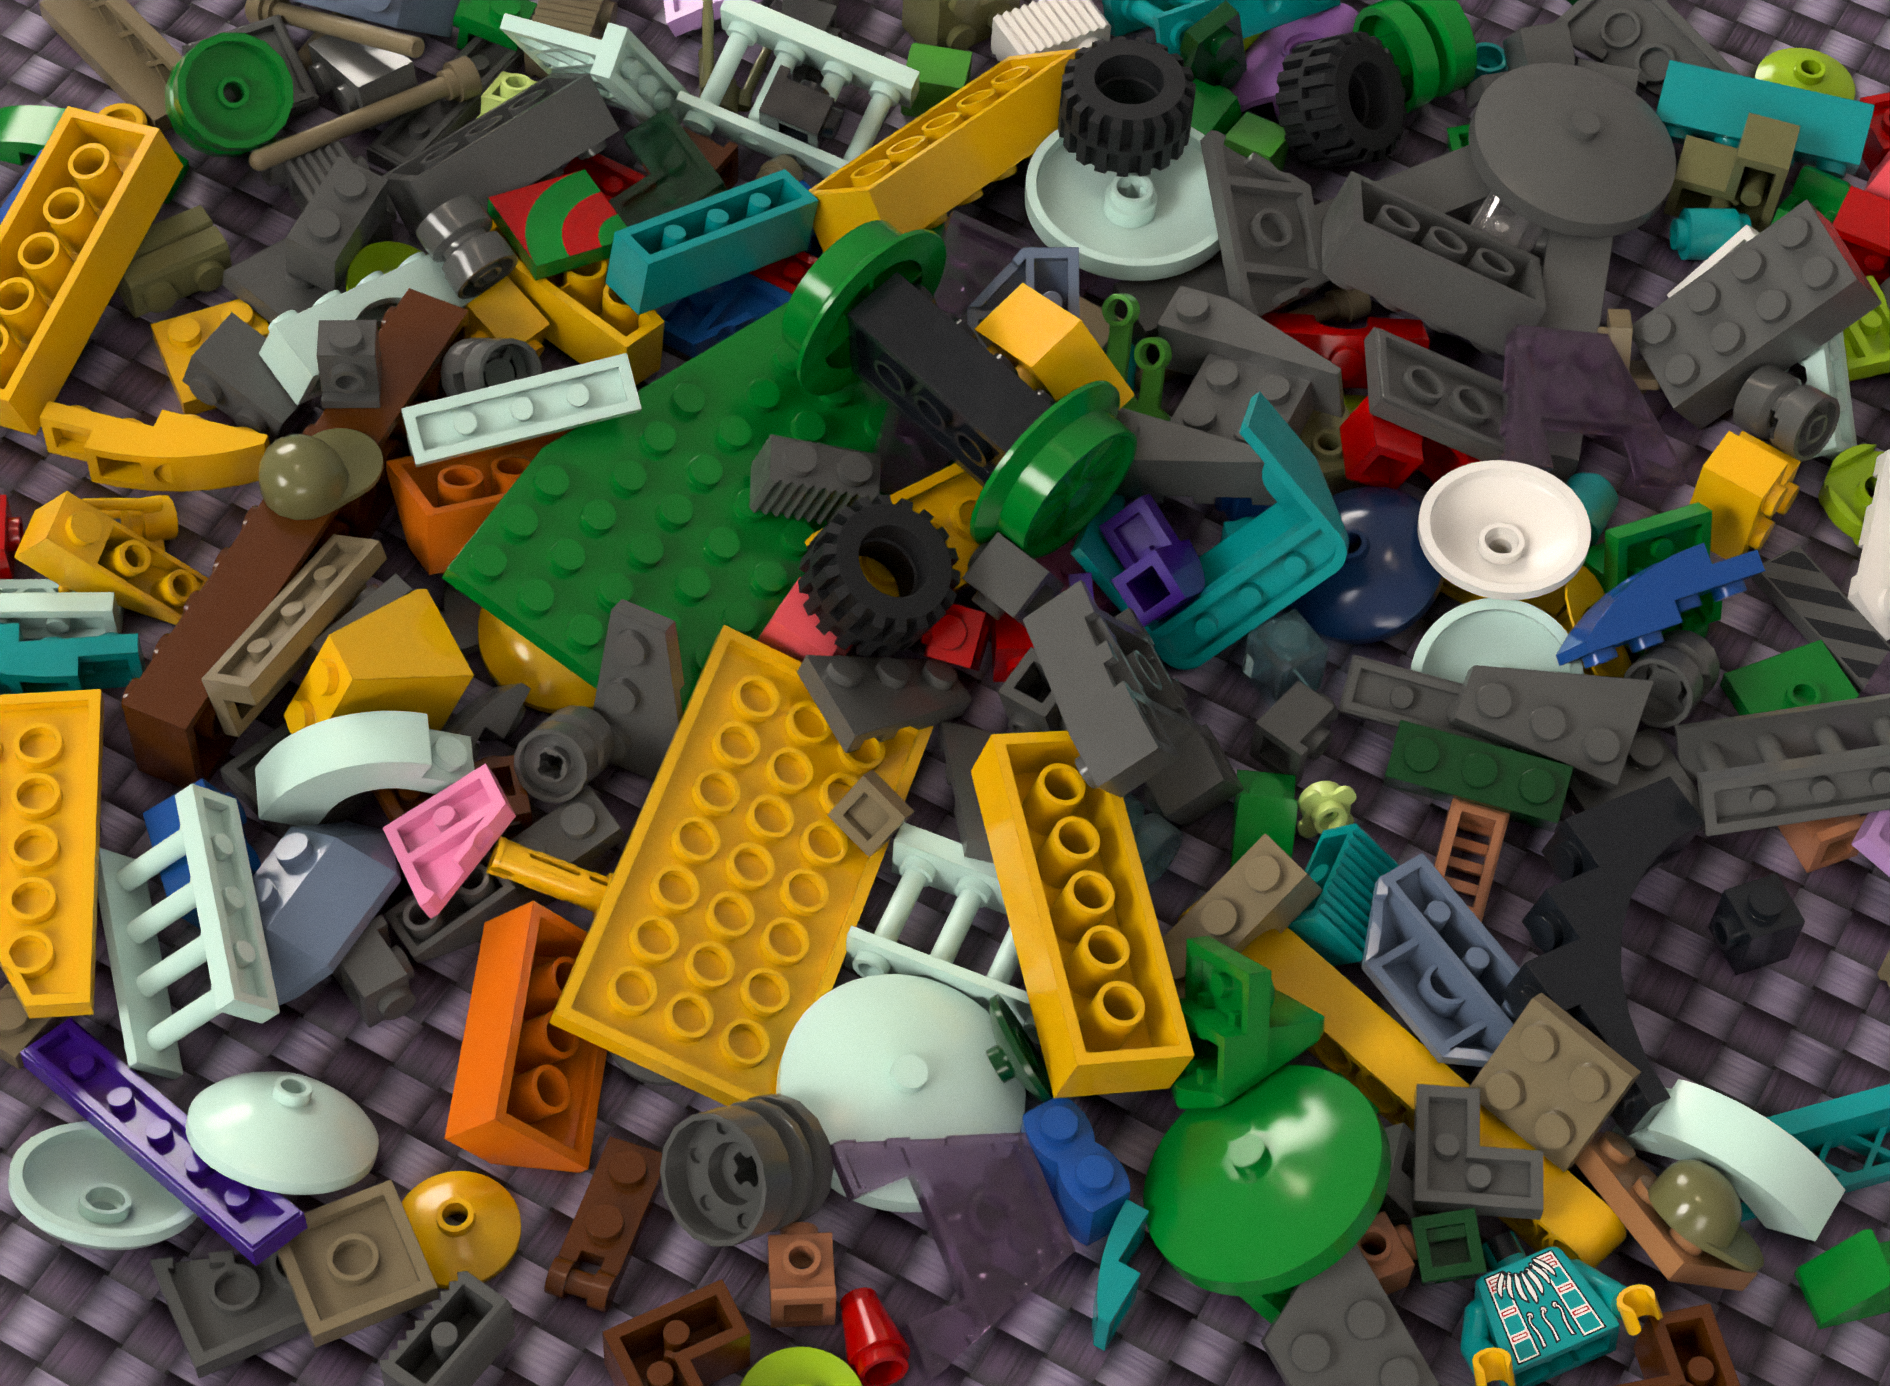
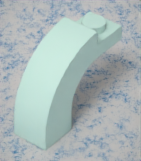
M409 711L354 713L307 726L280 741L255 767L259 819L296 826L318 825L335 805L348 797L362 792L400 788L437 794L474 771L471 736L429 729L427 714Z
M1678 1079L1672 1089L1665 1087L1671 1098L1644 1129L1627 1137L1618 1125L1613 1129L1612 1132L1624 1138L1632 1148L1676 1160H1701L1708 1163L1731 1182L1739 1197L1748 1205L1765 1228L1808 1240H1817L1845 1192L1843 1186L1826 1165L1806 1146L1781 1127L1749 1107L1721 1093L1689 1081Z

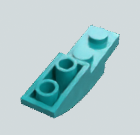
M0 623V695L127 687L132 679L140 678L146 670L138 633L120 634L110 632L90 637H46L41 640L24 641L20 623Z

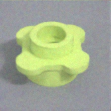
M1319 781L1303 790L1298 799V807L1302 814V820L1297 824L1299 834L1305 838H1312L1318 833L1322 834L1323 830L1354 824L1353 816L1350 814L1351 804L1356 800V793L1353 788L1346 785L1339 786L1333 781Z

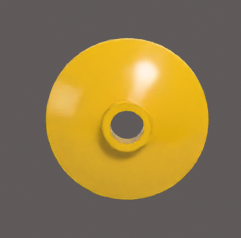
M470 1171L441 1173L418 1184L401 1202L438 1288L449 1289V1282L458 1281L457 1272L462 1271L469 1272L485 1283L507 1267L518 1249L521 1239V1218L517 1204L511 1194L500 1183L488 1176ZM455 1214L467 1216L466 1221L458 1226L448 1225L444 1220Z

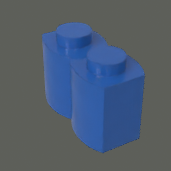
M1053 1097V1099L1023 1114L1018 1147L1019 1160L1028 1179L1040 1191L1053 1197L1056 1216L1064 1229L1074 1239L1089 1246L1110 1234L1126 1199L1129 1200L1130 1182L1120 1161L1108 1149L1095 1142L1093 1128L1085 1113L1070 1099H1054Z

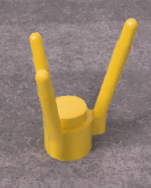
M155 495L144 498L82 499L112 519H121L123 526L164 551V541L177 537V512L172 499L168 495ZM59 585L58 592H73V590L65 586Z

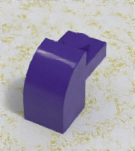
M1150 494L1139 497L1098 526L1125 568L1122 573L1111 581L1128 608L1133 609L1144 627L1159 622L1202 592L1205 585L1204 572L1192 543L1189 539L1179 540Z

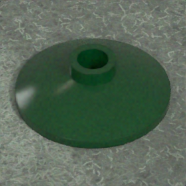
M999 994L990 998V1018L997 1045L986 1050V1053L994 1070L1003 1083L1016 1078L1039 1100L1046 1102L1053 1099L1047 1069L1030 1038L1022 1029V1025Z

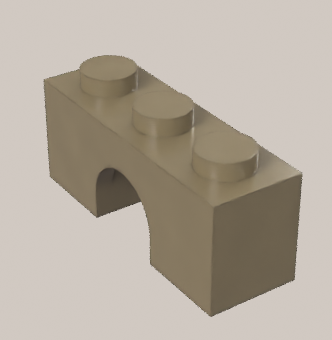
M1266 833L1162 938L1179 998H1185L1187 938L1210 936L1241 954L1262 933L1276 929L1281 934L1323 891Z

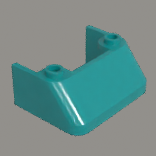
M1260 391L1251 397L1239 433L1263 460L1262 480L1265 488L1277 503L1199 557L1205 577V585L1202 592L1159 622L1144 627L1156 645L1154 646L1156 653L1164 662L1177 669L1189 670L1201 666L1341 569L1346 560L1349 537L1316 457ZM1097 514L1079 532L1070 554L1087 573L1092 572V579L1115 606L1123 612L1128 606L1111 580L1122 573L1125 568L1098 526L1103 524L1104 521Z

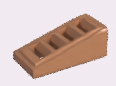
M1453 798L1447 812L1434 867L1454 891L1475 897L1473 906L1468 907L1482 923L1510 814ZM1461 829L1489 837L1488 845L1455 836L1456 831ZM1452 848L1483 856V865L1450 856ZM1446 868L1479 876L1478 885L1445 876Z

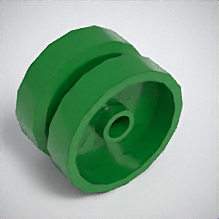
M1382 0L1363 8L1356 16L1353 32H1367L1369 37H1377L1382 41L1383 49L1388 48L1392 53L1395 66H1399L1402 74L1400 78L1402 87H1405L1406 92L1404 107L1407 109V113L1428 104L1434 97H1445L1465 88L1474 79L1477 67L1476 42L1470 23L1456 0Z
M222 32L200 41L174 65L165 86L166 113L175 132L191 148L212 157H238L268 142L286 124L294 103L293 79L283 58L267 42L246 33ZM231 89L236 99L232 102L228 101L223 94L224 91Z

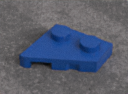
M743 274L662 306L657 313L665 321L663 343L694 358L787 303L793 294L752 274Z

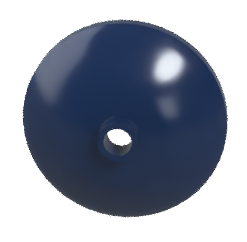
M1380 486L1357 487L1334 494L1332 497L1347 531L1349 546L1355 543H1361V546L1356 552L1347 553L1346 560L1339 571L1292 602L1289 607L1305 627L1318 636L1330 641L1344 644H1367L1393 637L1412 626L1428 611L1436 600L1445 579L1430 564L1419 542L1417 527L1422 503L1407 493Z

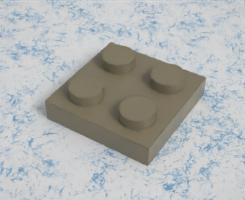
M1541 992L1531 999L1469 1088H1480V1104L1536 1150L1543 1151V1155L1565 1172L1574 1165L1641 1074V1071Z
M391 1179L305 1212L304 1215L308 1228L276 1251L315 1348L439 1299L438 1287Z

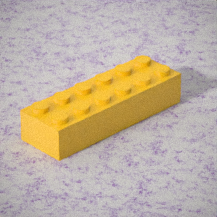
M1080 49L1008 56L810 188L808 191L819 200L813 229L823 253L842 236L870 221H887L902 234L913 230L937 227L948 219L947 212L955 206H962L980 198L983 195L981 188L990 182L1003 180L1016 173L1018 170L1016 164L1025 158H1032L1039 145L1058 129L1062 75L1065 72V66L1069 59H1075V52Z
M67 106L0 225V426L36 436L41 427L39 417L48 401L54 402L182 170L183 165L160 128Z
M1068 730L991 734L971 769V775L1054 1099L1170 1089L1195 1055L1124 798L1115 796L1100 788L1093 789L1086 783L1076 767L1075 758L1080 756Z

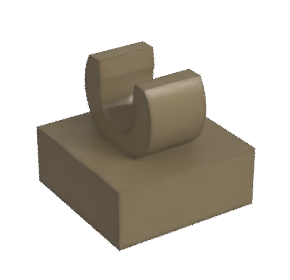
M872 769L858 780L829 812L828 816L868 857H871L881 849L915 811Z

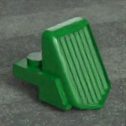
M1697 502L1605 530V542L1589 547L1587 557L1582 566L1594 574L1606 594L1622 581L1643 569L1698 544H1705L1710 557L1712 510ZM1711 593L1699 596L1702 605L1681 613L1680 616L1683 622L1662 631V635L1665 632L1680 629L1692 631L1705 638L1709 631V623L1721 620L1722 600L1714 602ZM1645 650L1636 652L1635 654L1641 656L1644 654Z
M1210 936L1187 938L1185 998H1179L1195 1056L1171 1086L1175 1103L1179 1109L1219 1108L1228 1104L1313 1046L1324 1033L1325 1017L1288 995L1275 990L1271 979V970Z

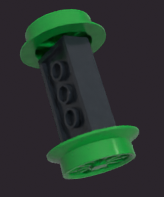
M883 220L870 221L856 227L837 240L818 258L798 284L786 307L781 326L782 337L799 354L796 374L800 386L812 395L821 396L840 391L861 379L983 487L970 520V534L977 544L981 545L984 542H990L998 532L1033 559L1044 557L1056 551L1082 531L1102 510L1122 483L1135 457L1137 438L1133 432L1116 419L1120 407L1119 391L1113 384L1103 380L1083 385L1064 396L1058 402H1055L1049 394L1041 389L1034 391L1018 377L1017 370L1005 356L999 353L993 355L978 342L974 331L967 323L959 318L952 320L938 308L933 296L945 269L947 252L943 239L937 233L928 229H919L902 234L890 223Z

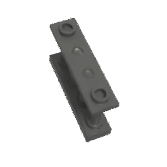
M1890 693L1674 725L1678 762L1691 781H1698L1700 814L1705 822L1702 828L1706 836L1890 809Z

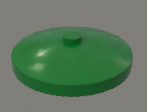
M1283 1065L1222 1107L1186 1109L1169 1128L1153 1155L1145 1179L1143 1208L1149 1211L1146 1220L1149 1233L1155 1245L1174 1270L1189 1282L1207 1291L1230 1296H1257L1297 1286L1319 1275L1340 1260L1356 1245L1374 1221L1383 1203L1390 1179L1391 1153L1388 1137L1381 1120L1366 1097L1349 1081L1335 1073L1316 1067Z

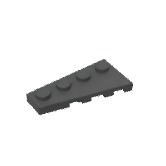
M1578 0L1555 21L1567 20L1573 48L1600 63L1639 70L1637 86L1659 99L1669 60L1740 75L1666 0Z

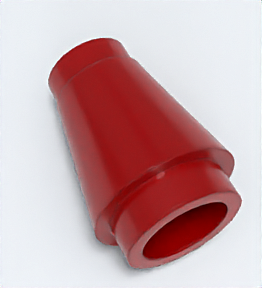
M868 1287L857 1288L845 1294L840 1301V1307L842 1310L847 1364L856 1373L862 1386H889L904 1377L909 1369L907 1360L910 1356V1347L882 1302L878 1299L874 1289Z

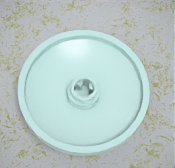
M1191 127L1188 145L1184 146L1183 154L1178 160L1170 159L1169 167L1161 171L1152 168L1151 174L1139 176L1137 173H1128V177L1116 176L1117 172L1107 171L1103 174L1094 171L1095 166L1092 164L1084 166L1076 160V153H1068L1063 146L1064 138L1059 137L1058 129L1055 130L1036 149L1027 169L1025 208L1034 231L1047 247H1079V268L1107 278L1130 281L1157 280L1180 275L1202 265L1220 250L1200 140L1205 135Z
M881 974L859 978L842 984L819 998L804 1012L793 1028L781 1057L777 1074L776 1094L780 1093L800 1101L818 1118L830 1142L834 1167L831 1188L857 1203L892 1212L907 1213L936 1210L962 1201L980 1190L997 1174L1007 1160L1021 1130L1026 1101L1025 1087L1016 1078L1003 1083L987 1056L986 1050L997 1045L992 1030L990 1014L974 1000L948 985L932 979L904 974Z

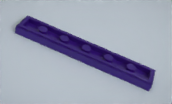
M71 1017L20 1052L26 1069L255 1266L259 1265L308 1228L304 1213L281 1193L269 1192L244 1185L224 1176L206 1164L196 1154L187 1139L186 1120L188 1115L132 1068H129L126 1063Z

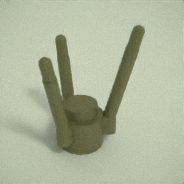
M703 0L702 48L698 52L699 98L714 69L713 0ZM762 47L743 89H740L736 79L732 78L719 107L738 114V111H750L753 92L766 67L772 50Z

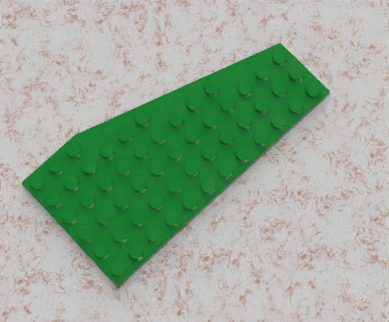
M941 224L928 229L937 233L943 239L947 252L945 269L933 297L938 308L952 320L959 318L967 323V308L1004 268L947 226ZM788 301L637 391L642 407L641 412L577 427L543 447L447 567L442 579L596 689L611 610L621 599L674 620L685 683L680 689L684 713L712 646L723 625L757 640L795 582L805 574L799 570L801 558L808 552L805 541L813 533L827 525L826 521L819 525L815 519L808 523L804 517L797 521L793 515L787 519L783 514L776 517L772 512H769L767 515L761 510L754 513L749 508L752 461L759 454V450H762L763 444L765 445L766 439H769L770 434L879 454L880 495H891L955 462L861 379L840 391L828 395H812L803 389L798 382L796 374L799 354L782 337L781 326L786 307L789 303Z

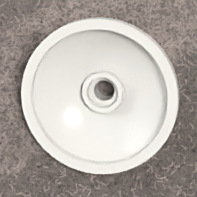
M1480 461L1450 471L1429 489L1422 501L1418 517L1417 530L1419 542L1424 555L1435 570L1461 589L1492 599H1530L1559 589L1569 582L1581 569L1587 557L1591 540V526L1587 511L1573 490L1560 479L1542 469L1514 461Z

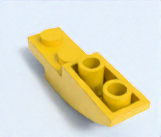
M52 401L47 402L39 417L49 453L86 461L92 482L120 488L186 492L214 490L259 481V463L267 447L270 445L268 435L258 433L251 428L233 427L205 420L198 415H183L163 409L154 426L144 424L133 418L122 419L93 412L80 405L68 406Z

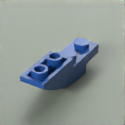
M1701 543L1678 552L1625 579L1603 595L1569 632L1556 654L1559 666L1582 659L1585 669L1619 657L1616 651L1617 647L1628 644L1633 654L1665 642L1662 631L1682 623L1681 613L1701 606L1702 602L1699 596L1711 593L1714 602H1718L1747 591L1744 580L1765 571L1758 550L1712 564L1705 544Z

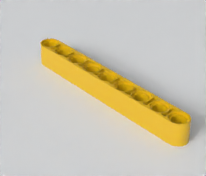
M1199 900L1179 916L1178 922ZM1288 927L1281 934L1276 929L1262 933L1241 953L1272 971L1271 979L1275 990L1288 995L1325 1017L1323 1035L1317 1043L1307 1050L1332 1072H1340L1379 1108L1378 1112L1392 1125L1404 1122L1414 1132V1095L1417 1084L1469 1088L1470 1085L1445 1063H1438L1421 1042ZM1480 1104V1146L1536 1150ZM1544 1155L1543 1213L1541 1219L1498 1217L1536 1252L1550 1246H1557L1569 1259H1579L1593 1268H1596L1626 1239L1625 1226L1613 1210L1568 1170L1563 1172Z

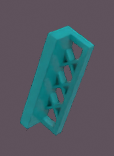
M1890 1084L1766 1117L1796 1138L1812 1153L1820 1152L1818 1158L1845 1189L1844 1193L1890 1181V1150L1880 1146L1884 1135L1890 1133ZM1875 1137L1873 1142L1866 1140L1868 1138ZM1844 1146L1867 1158L1861 1170L1849 1173L1825 1162L1829 1149ZM1874 1160L1879 1163H1882L1879 1165L1872 1166ZM1745 1202L1740 1203L1742 1209L1741 1222L1757 1218Z

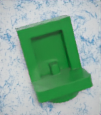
M461 0L456 9L452 24L454 27L459 28L456 48L462 50L474 36H478L517 52L519 46L499 28L504 13L532 20L537 3L529 0Z
M1804 166L1799 173L1791 194L1778 207L1771 225L1806 199L1833 224L1851 184L1812 166Z

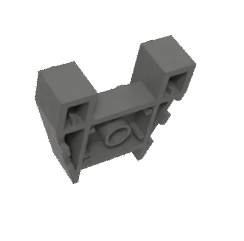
M1180 285L1157 323L1158 335L1166 340L1172 349L1171 361L1165 368L1192 375L1195 378L1170 421L1125 408L1119 410L1116 419L1135 434L1137 450L1129 471L1114 494L1134 500L1143 495L1150 494L1156 503H1164L1165 496L1193 497L1194 504H1215L1216 497L1251 498L1252 505H1274L1277 501L1267 491L1262 480L1264 462L1239 433L1250 399L1260 391L1299 437L1313 410L1340 418L1343 417L1345 405L1341 368L1233 300Z
M1080 580L1022 619L1069 735L1080 756L1075 758L1076 767L1091 788H1100L1121 798L1146 782L1148 787L1143 789V794L1154 813L1161 819L1168 818L1186 827L1245 790L1208 725L1204 724L1201 726L1194 722L1183 702L1184 699L1189 697L1177 678L1171 680L1154 649L1155 643L1133 609L1129 607L1115 617L1098 608L1085 582Z

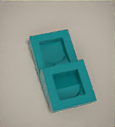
M1126 1199L1117 1215L1108 1236L1101 1260L1093 1304V1345L1103 1351L1106 1350L1134 1304L1141 1275L1140 1272L1127 1265L1144 1239L1149 1211Z

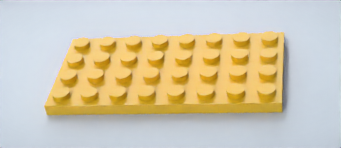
M723 625L712 646L549 1023L723 1105L730 1106L735 1102L745 1101L755 1096L776 1094L779 1064L788 1038L804 1012L819 998L833 989L847 952V933L851 925L857 927L890 839L879 851L868 857L828 816L829 812L858 780L872 769L905 801L934 726L920 730L908 726L899 729L893 739L879 742L874 737L865 740L859 750L845 753L797 674L802 662Z

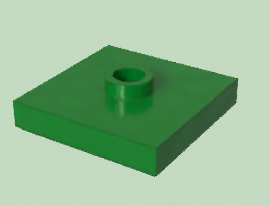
M1822 640L1724 673L1720 682L1721 688L1740 716L1861 698Z

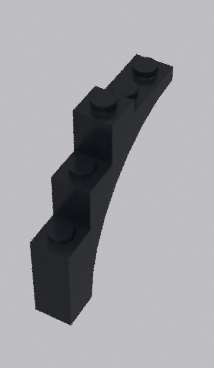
M1671 776L1568 817L1562 822L1541 852L1550 863L1554 873L1563 882L1545 889L1522 920L1533 942L1544 954L1525 962L1501 993L1510 1005L1514 1017L1518 1019L1531 999L1542 992L1641 1071V1074L1610 1114L1626 1137L1644 1129L1671 1098L1644 1053L1629 1014L1621 974L1622 929L1634 890L1650 871L1680 855L1705 823Z

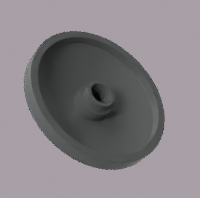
M1537 63L1522 66L1501 75L1490 84L1481 96L1469 126L1468 139L1472 160L1489 189L1500 201L1523 218L1558 233L1577 237L1602 238L1632 231L1645 224L1657 213L1668 195L1675 178V149L1665 125L1655 111L1640 96L1622 83L1585 67L1563 63Z

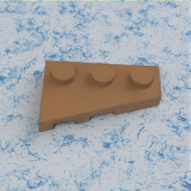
M1606 1131L1605 1133L1597 1132L1575 1164L1667 1280L1743 1291L1758 1273L1746 1272L1724 1262L1690 1243L1672 1229L1656 1212L1649 1200L1647 1190L1658 1177L1635 1156L1636 1154L1632 1146L1620 1135L1612 1131Z

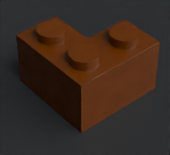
M723 1279L602 1331L604 1363L615 1386H707L750 1366L751 1333Z
M1710 1303L1662 1312L1663 1318L1660 1320L1649 1315L1633 1347L1644 1380L1615 1385L1741 1386Z

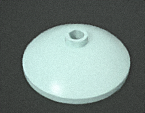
M1483 598L1464 603L1440 617L1421 639L1415 651L1410 669L1462 684L1468 670L1474 665L1584 674L1581 659L1559 666L1556 654L1568 633L1554 618L1526 602Z
M250 1072L225 1078L207 1087L195 1097L189 1107L186 1120V1135L191 1147L211 1168L244 1185L281 1194L315 1195L347 1188L362 1180L371 1171L379 1146L378 1134L372 1121L351 1098L316 1079L290 1072Z
M88 1121L59 1125L36 1134L22 1144L10 1163L8 1190L18 1210L45 1233L73 1245L99 1250L143 1248L160 1243L180 1233L198 1217Z

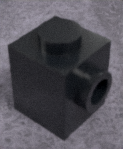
M1775 873L1724 890L1708 928L1737 976L1788 959L1805 924V920L1779 876Z

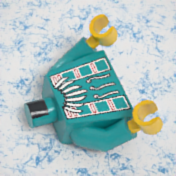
M1508 1231L1497 1234L1482 1245L1484 1258L1492 1272L1481 1276L1475 1281L1474 1300L1464 1309L1460 1351L1475 1376L1476 1386H1487L1488 1382L1499 1380L1500 1386H1535L1615 1351L1620 1328L1617 1319L1623 1320L1628 1334L1634 1336L1642 1330L1638 1320L1639 1317L1652 1315L1657 1320L1663 1318L1655 1292L1651 1287L1643 1284L1627 1287L1579 1259H1569L1557 1246H1550L1526 1256L1514 1232Z

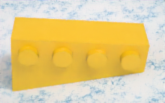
M492 219V227L489 232L497 231L500 236L504 237L518 257V263L508 277L550 323L544 338L580 364L627 353L635 385L661 368L665 321L654 309L638 315L605 283L610 258L535 280Z

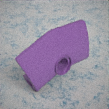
M1340 3L1341 5L1264 31L1245 51L1247 71L1243 73L1241 79L1233 87L1229 88L1238 97L1241 112L1254 106L1273 102L1275 115L1278 119L1280 112L1279 106L1276 105L1275 93H1279L1277 77L1279 72L1284 71L1282 62L1286 55L1292 54V49L1298 44L1353 32L1355 18L1359 13L1351 6Z

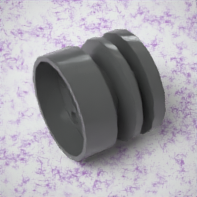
M778 1093L759 1095L745 1101L735 1102L727 1107H717L693 1114L676 1125L663 1146L660 1176L664 1198L676 1222L692 1238L712 1247L735 1246L758 1238L767 1232L781 1230L791 1223L803 1222L817 1213L830 1193L834 1167L830 1142L818 1118L800 1101Z

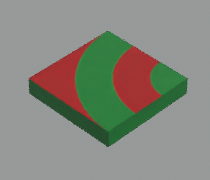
M585 169L488 197L487 212L535 280L610 258L614 232L627 228L626 224Z

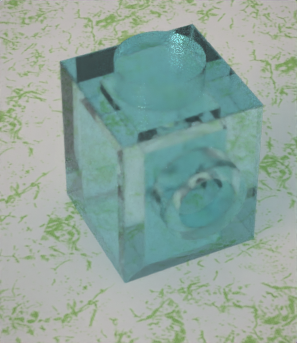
M1295 608L1278 618H1269L1249 632L1241 672L1271 708L1298 680L1313 691L1321 687L1329 648Z

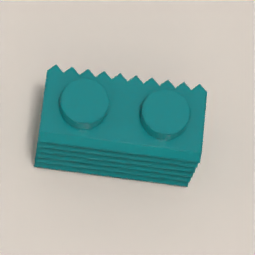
M1357 823L1323 830L1305 869V872L1323 891L1288 928L1332 966L1360 962L1364 954L1375 883L1379 877L1400 865Z

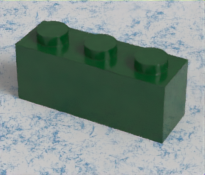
M1400 720L1383 785L1451 804L1453 798L1509 813V820L1553 832L1560 819L1573 766Z

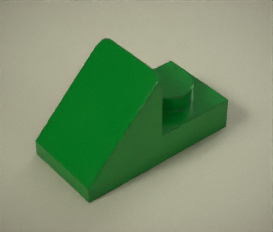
M1237 769L1236 775L1245 790L1234 796L1229 870L1265 833L1292 858L1298 801L1294 799L1295 775Z
M1871 1228L1858 1232L1798 1267L1794 1273L1818 1329L1890 1312V1241L1878 1243Z

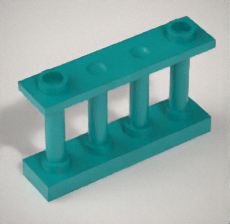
M1102 0L1104 17L1111 25V35L1117 37L1149 26L1155 30L1156 43L1167 46L1169 54L1177 53L1180 55L1179 49L1186 30L1225 0ZM1226 0L1239 12L1243 39L1341 5L1340 0Z

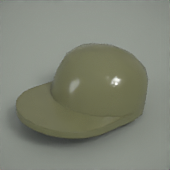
M348 428L328 429L312 436L291 434L279 438L267 447L259 463L261 495L267 507L279 516L294 520L321 517L358 498L375 486L383 471L382 452L371 437Z
M1679 1160L1669 1165L1647 1190L1649 1200L1656 1212L1672 1229L1690 1243L1746 1272H1757L1764 1265V1257L1759 1246L1741 1226L1742 1209L1739 1195L1731 1182L1716 1168L1701 1160Z

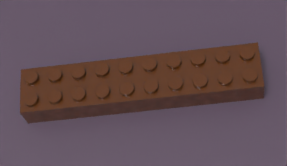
M409 288L396 307L391 306L386 311L381 322L380 331L378 332L382 359L380 408H326L317 422L309 424L302 433L312 436L328 429L348 428L368 435L377 443L382 452L383 471L380 479L368 492L335 511L315 519L294 520L279 516L267 507L264 499L259 506L254 505L249 509L243 520L241 532L230 548L225 547L219 552L213 565L212 574L200 591L195 590L190 594L185 603L182 617L170 634L166 633L159 639L153 652L152 661L140 678L132 679L124 691L121 706L124 711L130 742L139 771L183 789L202 778L210 782L239 737L224 733L201 680L202 677L333 534L371 539L395 503L386 471V461L411 456L401 408L448 397L441 382L440 371L442 361L451 346L461 339L471 338L469 311L467 309ZM234 702L236 707H238L241 704L238 702Z

